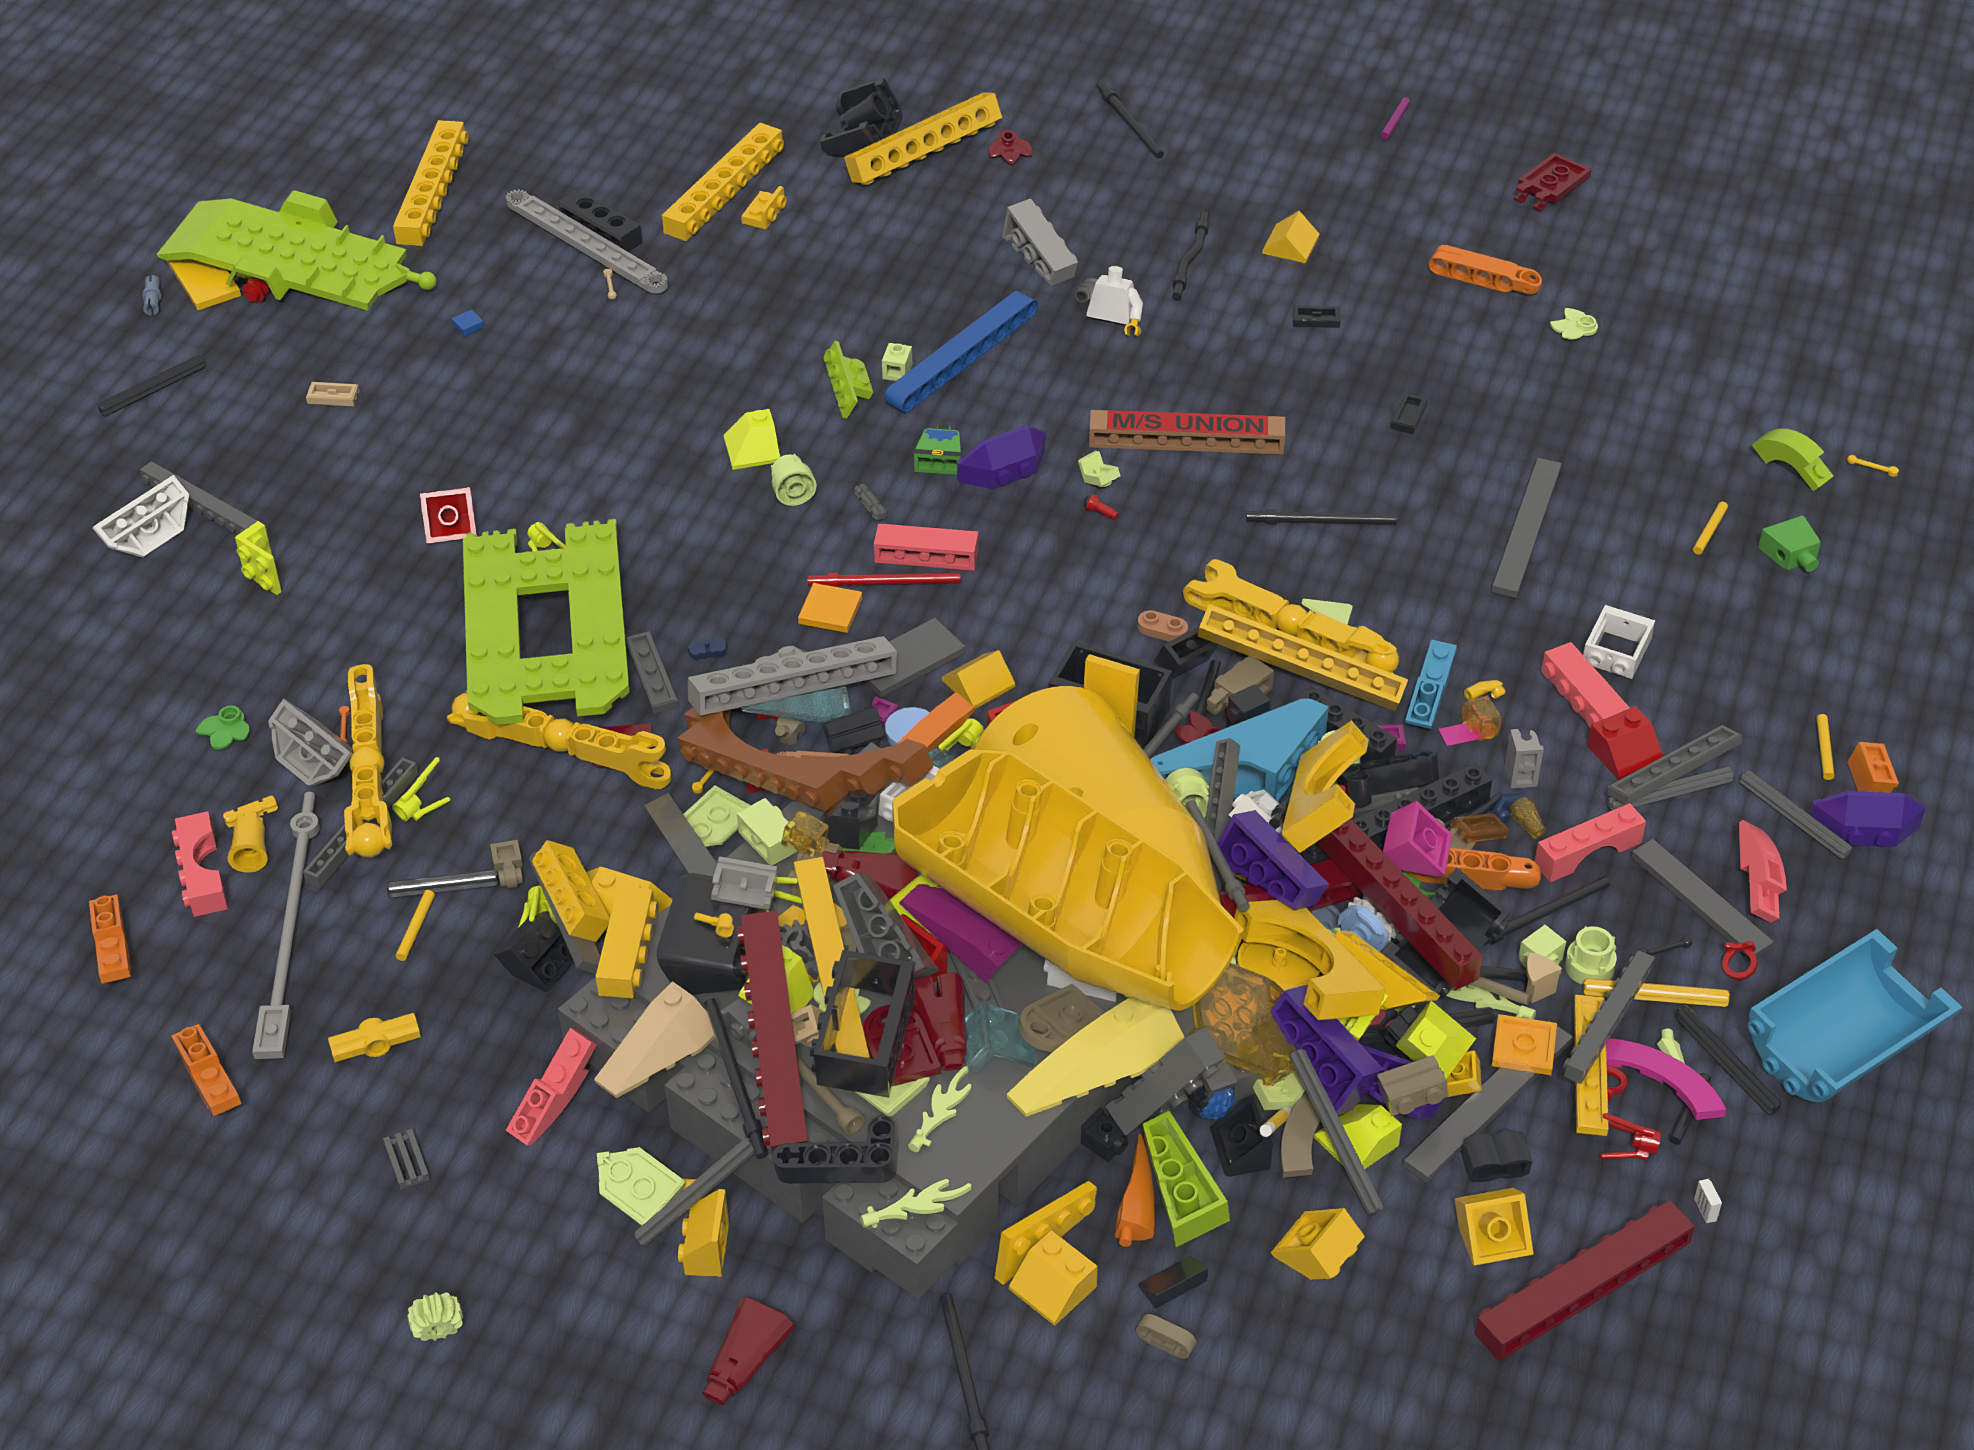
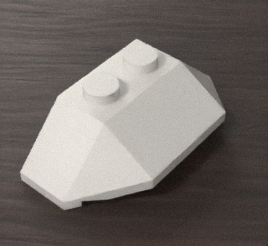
M172 475L93 526V529L109 548L144 558L183 532L189 493Z

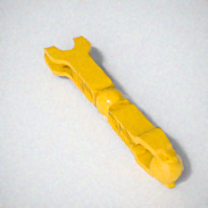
M1213 559L1205 566L1207 582L1192 580L1183 589L1185 601L1202 611H1206L1208 604H1211L1271 628H1278L1279 631L1297 636V638L1394 674L1393 672L1399 664L1397 648L1385 641L1379 634L1365 626L1352 627L1323 614L1314 613L1311 610L1307 613L1300 605L1289 604L1288 600H1284L1272 592L1238 578L1235 568L1223 561Z
M363 664L350 668L348 672L352 739L354 743L352 748L354 753L350 759V769L353 772L351 806L344 810L345 832L347 835L345 850L349 856L356 852V854L362 857L372 858L379 855L384 848H391L392 823L387 805L383 801L381 773L384 769V758L381 754L383 705L380 695L377 694L373 668L371 665ZM362 674L367 675L366 682H356L358 676ZM376 818L380 827L373 823H364V820L369 821Z
M467 690L466 693H462L455 698L452 704V714L447 716L450 724L465 727L468 732L485 739H494L496 736L504 737L532 746L549 747L556 752L568 751L569 755H576L581 760L622 771L641 786L662 789L672 779L669 766L659 761L666 751L664 739L645 731L629 736L588 724L580 725L577 722L573 724L567 719L554 720L553 715L547 716L542 711L523 706L524 722L496 725L488 720V716H484L481 712L477 714L469 709ZM651 773L658 774V775H663V776L656 778V777H652V776H651Z

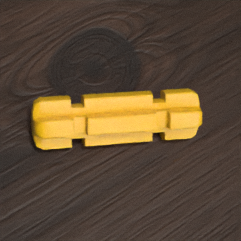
M273 796L262 798V802L257 800L238 807V811H227L223 814V818L227 827L231 828L234 827L237 816L243 815L244 812H256L261 817L264 816L263 813L266 811L267 814L278 809L277 802Z

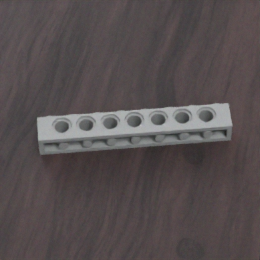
M882 636L688 677V701L698 714L702 716L896 674L897 650Z

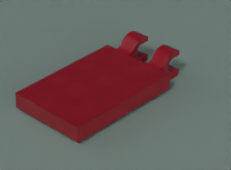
M1553 153L1519 178L1516 187L1519 193L1514 197V200L1523 203L1531 192L1538 199L1533 208L1543 211L1549 201L1553 203L1558 202L1591 176L1592 169Z

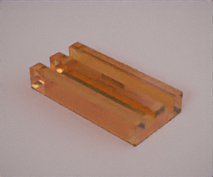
M1494 813L1454 817L1450 824L1452 828H1458L1457 833L1459 836L1465 835L1463 838L1465 843L1504 839L1509 833L1508 828Z

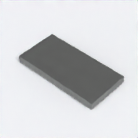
M933 618L889 641L897 650L896 674L864 681L880 697H883L965 654L966 646L936 618Z

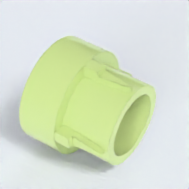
M795 454L784 455L771 465L772 487L781 503L796 506L807 502L814 495L817 486L811 469L803 464L798 456Z
M1181 768L1168 775L1165 780L1182 804L1185 806L1188 801L1194 800L1205 819L1210 787L1203 774L1192 768Z
M1585 926L1584 929L1580 930L1576 940L1570 944L1567 951L1565 969L1570 978L1581 985H1584V981L1587 978L1610 980L1614 974L1617 960L1616 946L1614 945L1615 937H1612L1608 931L1599 927Z

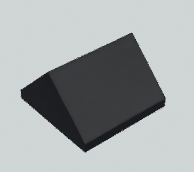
M1254 1094L1210 1126L1224 1173L1228 1177L1271 1169L1273 1143L1270 1136L1265 1137L1260 1133V1127L1266 1122L1257 1096Z

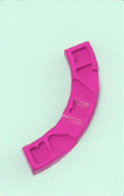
M1611 1038L1606 1043V1065L1621 1068L1622 1065L1639 1069L1641 1074L1653 1078L1662 1084L1666 1082L1677 1091L1676 1094L1686 1103L1696 1120L1725 1117L1726 1108L1715 1090L1702 1076L1680 1060L1639 1043Z

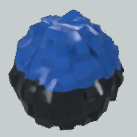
M1203 1085L1193 1094H1188L1190 1109L1202 1119L1222 1118L1233 1106L1235 1101L1233 1097L1234 1090L1229 1088L1208 1095Z

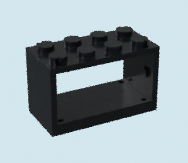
M1073 641L1048 682V688L1059 686L1084 688L1085 661L1089 654L1140 669L1134 738L1141 748L1144 749L1155 736L1170 709L1172 671Z
M842 950L840 960H835L832 968L833 986H828L826 989L824 1003L827 1004L825 1013L820 1012L817 1030L820 1033L818 1039L813 1038L810 1048V1057H814L812 1072L816 1073L817 1085L889 1098L916 994L914 962ZM849 988L893 995L876 1059L832 1052L837 1032L840 1030V1021Z

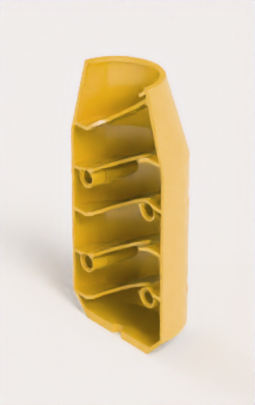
M1051 687L1031 693L1014 702L988 725L974 750L1011 751L1181 862L1221 904L1202 829L1103 697L1081 687Z
M970 749L940 768L931 781L925 778L893 799L894 844L896 852L902 861L1077 981L1172 1010L1181 1011L1198 1002L1215 985L1230 964L1241 942L1244 929L1181 862L1011 751Z

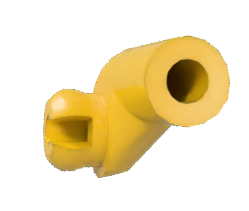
M1499 680L1480 681L1465 689L1464 695L1468 701H1472L1491 692L1492 697L1496 699L1505 694V689L1502 687L1503 683Z

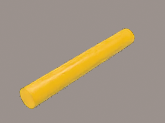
M1719 502L1693 547L1695 554H1702L1728 508L1727 503Z
M1820 714L1817 716L1823 778L1831 780L1834 778L1828 717L1825 714Z
M431 890L424 891L395 955L400 961L407 959L435 897L434 892Z

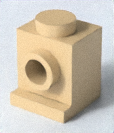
M810 1004L791 1013L795 1045L801 1043L811 1047L813 1038L818 1039L820 1033L817 1030L820 1012L824 1011Z

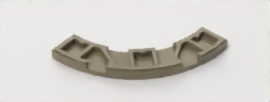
M1307 1092L1297 1101L1285 1124L1280 1148L1282 1178L1312 1175L1313 1173L1312 1141L1317 1127L1321 1124V1120Z

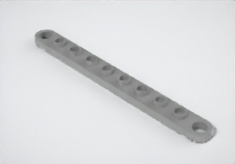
M518 189V191L513 190L514 192L510 191V193H507L506 201L510 209L650 293H661L667 289V276L656 271V268L535 196H530L526 191Z

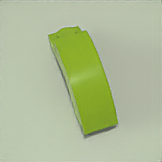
M1774 429L1751 444L1766 464L1772 460H1782L1792 465L1812 491H1815L1833 477L1832 473L1819 458L1824 451L1810 438L1797 431Z

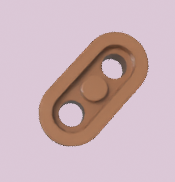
M1152 610L1145 611L1138 617V630L1150 637L1170 642L1188 632L1187 622L1178 617Z

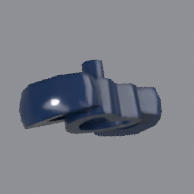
M717 637L713 641L705 640L702 643L692 640L688 646V653L694 660L699 658L706 659L708 657L714 658L717 655L724 656L727 651V643L721 637Z

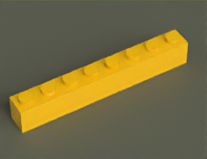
M1208 604L1198 631V637L1392 711H1396L1408 679L1211 604Z

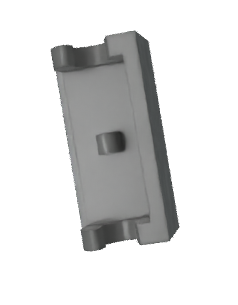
M1518 729L1510 730L1504 766L1510 789L1537 787L1544 749L1543 746H1540L1538 737L1532 730L1530 731V740L1528 741L1521 738V733Z
M719 856L712 882L715 884L711 900L769 910L776 889L777 866Z

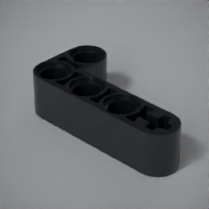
M1423 750L1351 764L1337 778V784L1345 786V793L1355 803V807L1367 806L1372 803V795L1430 784L1439 780L1437 752Z
M884 1115L871 1119L867 1127L866 1142L781 1144L775 1148L772 1154L776 1175L780 1181L788 1184L888 1182L894 1178L897 1172L898 1138L895 1122L892 1118ZM881 1134H888L884 1137H878ZM850 1161H855L852 1164H845ZM879 1161H886L883 1164H876ZM817 1162H823L822 1164L815 1165Z

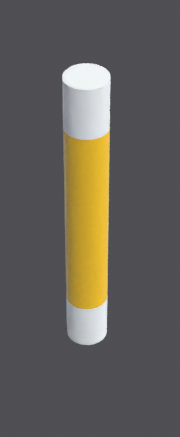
M1283 1107L1260 1127L1261 1135L1268 1137L1288 1119L1292 1111L1291 1108Z

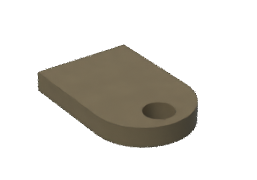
M1070 984L1026 1006L1021 1013L1018 1030L1021 1037L1029 1045L1042 1051L1053 1052L1073 1035L1106 1012L1075 985ZM1032 1030H1038V1031H1041V1032L1044 1033V1034H1038V1033H1035V1032L1032 1031Z

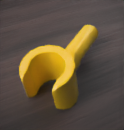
M695 913V920L716 926L715 931L719 936L726 938L732 935L734 926L732 924L733 919L729 914H721L718 918Z

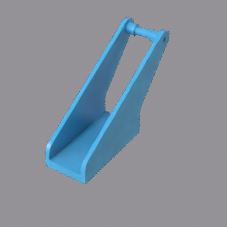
M1299 699L1156 755L1150 760L1163 778L1167 774H1171L1181 768L1201 770L1199 772L1203 774L1210 787L1216 742L1231 738L1241 745L1233 799L1238 798L1241 794L1246 795L1251 791L1256 792L1264 789L1279 803L1295 780L1300 756L1318 744V741H1321L1322 737L1326 734L1329 706L1312 699Z

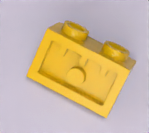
M779 186L773 194L760 191L741 216L742 224L767 229L771 222L775 221L780 210L784 209L787 198L784 196V187Z

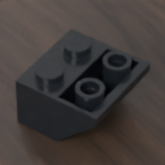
M545 911L536 914L533 922H530L528 917L494 954L512 976L544 992L548 991L574 962L558 925Z

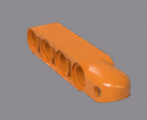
M1440 245L1429 261L1430 270L1437 275L1501 292L1516 291L1532 295L1541 289L1542 279L1535 270L1518 266L1513 262L1456 247ZM1534 275L1536 279H1531L1530 276Z
M1458 848L1449 849L1444 876L1437 877L1405 871L1422 882L1444 885L1448 881L1447 877L1457 867L1482 889L1503 890L1507 887L1532 889L1541 880L1540 867L1529 858ZM1529 864L1532 868L1527 869L1525 868V865Z

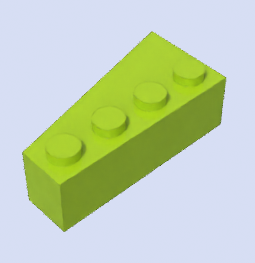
M1170 1111L1143 1123L1145 1143L1175 1247L1230 1221L1228 1201Z

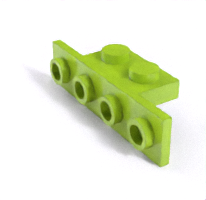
M834 341L830 349L826 350L824 361L842 418L847 419L858 402L856 396L870 399L874 392L864 363L858 359L844 357L839 342Z

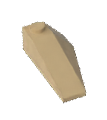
M672 981L650 1003L595 1077V1083L618 1098L649 1081V1077L664 1068L669 1070L676 1066L675 1062L689 1054L693 1057L700 1053L715 1039L706 1010L693 995Z

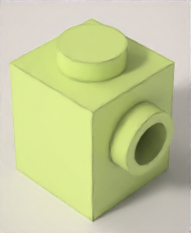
M888 344L882 359L883 379L897 381L911 370L913 365L912 346Z
M1544 925L1521 941L1518 960L1526 968L1528 955L1532 952L1545 956L1559 964L1563 960L1566 941L1548 926Z

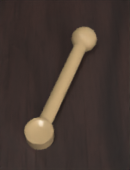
M605 269L603 273L604 277L607 278L608 298L614 300L617 294L613 290L611 279L613 272L612 269Z

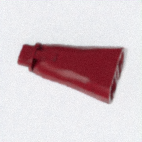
M837 850L836 853L823 851L822 854L826 873L831 875L832 880L840 882L857 872L871 876L889 900L916 879L918 871L902 861L897 853L841 851L840 854V850Z
M955 972L940 974L937 976V993H935L932 977L915 978L916 994L912 1008L920 1016L936 1056L939 1062H941L942 1070L951 1071L964 1068L966 1066L964 1057L967 1054L964 980Z
M749 1297L741 1299L724 1342L711 1366L706 1379L708 1384L702 1392L703 1396L723 1406L729 1396L734 1397L737 1392H740L762 1364L794 1331L795 1326L787 1315Z

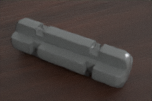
M863 483L860 486L857 485L855 487V495L861 500V503L869 513H871L876 521L885 519L887 517V510L876 496L869 491L870 489L867 485Z

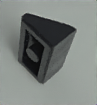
M1189 1256L1138 1283V1287L1156 1309L1206 1282L1208 1279V1269L1205 1265Z

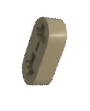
M1152 1314L1144 1315L1136 1328V1333L1143 1341L1181 1359L1188 1358L1197 1344L1195 1337L1190 1332Z

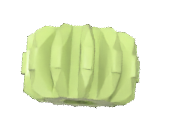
M435 1292L431 1296L424 1295L423 1299H416L413 1301V1305L408 1308L410 1330L413 1332L414 1337L421 1338L422 1341L429 1339L436 1341L438 1338L446 1339L447 1335L457 1333V1329L462 1326L463 1315L460 1303H458L457 1297L450 1296L449 1293L438 1295Z

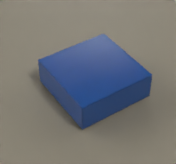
M473 310L451 318L452 325L463 336L484 328L483 320Z

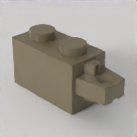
M1251 656L1237 662L1231 670L1216 679L1214 683L1215 689L1207 699V711L1216 715L1222 710L1228 709V696L1254 684L1264 694H1267L1273 689L1274 670Z

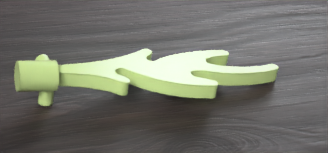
M1470 984L1468 988L1464 986L1456 991L1453 989L1446 995L1462 1001L1476 1002V1008L1492 1007V1009L1517 1014L1516 1017L1534 1019L1536 1010L1523 1005L1518 1006L1505 997L1499 996V1000H1496L1489 991Z
M968 1066L962 1068L954 1076L946 1094L941 1093L940 1084L936 1086L931 1102L933 1117H929L927 1112H923L922 1128L917 1130V1133L908 1144L911 1151L919 1152L923 1144L930 1147L932 1141L926 1139L928 1134L944 1121L956 1116V1110L952 1108L958 1105L971 1091V1084H967L960 1091L956 1090L959 1081L968 1073Z
M944 1179L927 1187L917 1197H914L915 1190L910 1189L900 1200L883 1210L876 1212L872 1206H869L867 1208L868 1213L860 1215L863 1227L871 1225L873 1228H876L880 1220L891 1218L906 1220L907 1213L902 1210L918 1214L944 1211V1204L934 1202L947 1201L962 1196L971 1190V1184L968 1183L955 1190L940 1192V1190L949 1186V1180Z

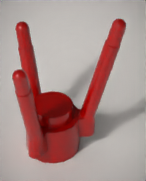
M1608 1113L1603 1114V1118L1608 1120L1609 1127L1633 1134L1632 1147L1637 1148V1151L1601 1153L1600 1157L1602 1159L1639 1158L1647 1160L1648 1154H1657L1661 1136L1660 1131L1639 1126Z

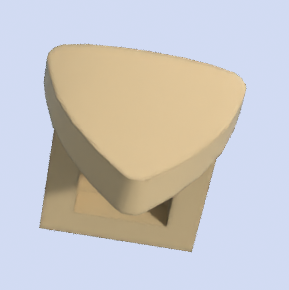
M1532 952L1528 955L1526 966L1528 977L1526 993L1531 995L1530 1002L1534 1003L1556 993L1559 974H1561L1562 968L1551 959Z

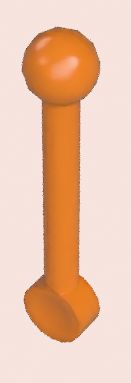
M342 706L339 708L340 716H342L340 738L348 744L346 723L347 716L350 715V709L348 706Z

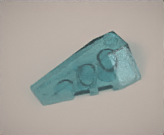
M844 685L808 692V694L804 695L799 694L740 707L744 712L819 723L851 713L847 687Z

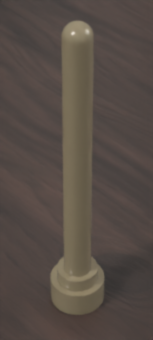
M797 1055L799 1075L837 1115L838 1126L846 1135H853L858 1132L865 1122L863 1115L856 1108L846 1107L828 1087L817 1085L816 1074Z

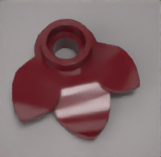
M1012 130L1001 131L997 136V140L989 146V156L991 158L1002 156L1011 166L1016 163L1020 155L1032 156L1031 145L1026 140L1020 139L1017 133Z
M1194 711L1189 712L1190 725L1178 726L1175 729L1177 736L1185 744L1220 731L1219 728L1212 727L1211 722L1206 717Z

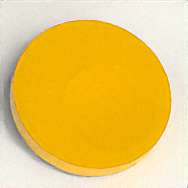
M1244 941L1238 951L1237 971L1240 978L1250 989L1267 997L1279 999L1285 990L1302 985L1308 987L1311 978L1320 977L1321 971L1313 963L1299 954L1279 946Z

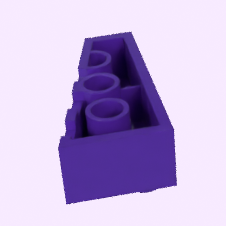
M1306 985L1285 990L1270 1010L1273 1018L1288 1043L1294 1044L1296 1050L1304 1049L1337 1115L1352 1111L1375 1082L1377 1074L1382 1073L1384 1069L1337 1018L1317 1020L1303 1004L1308 988Z

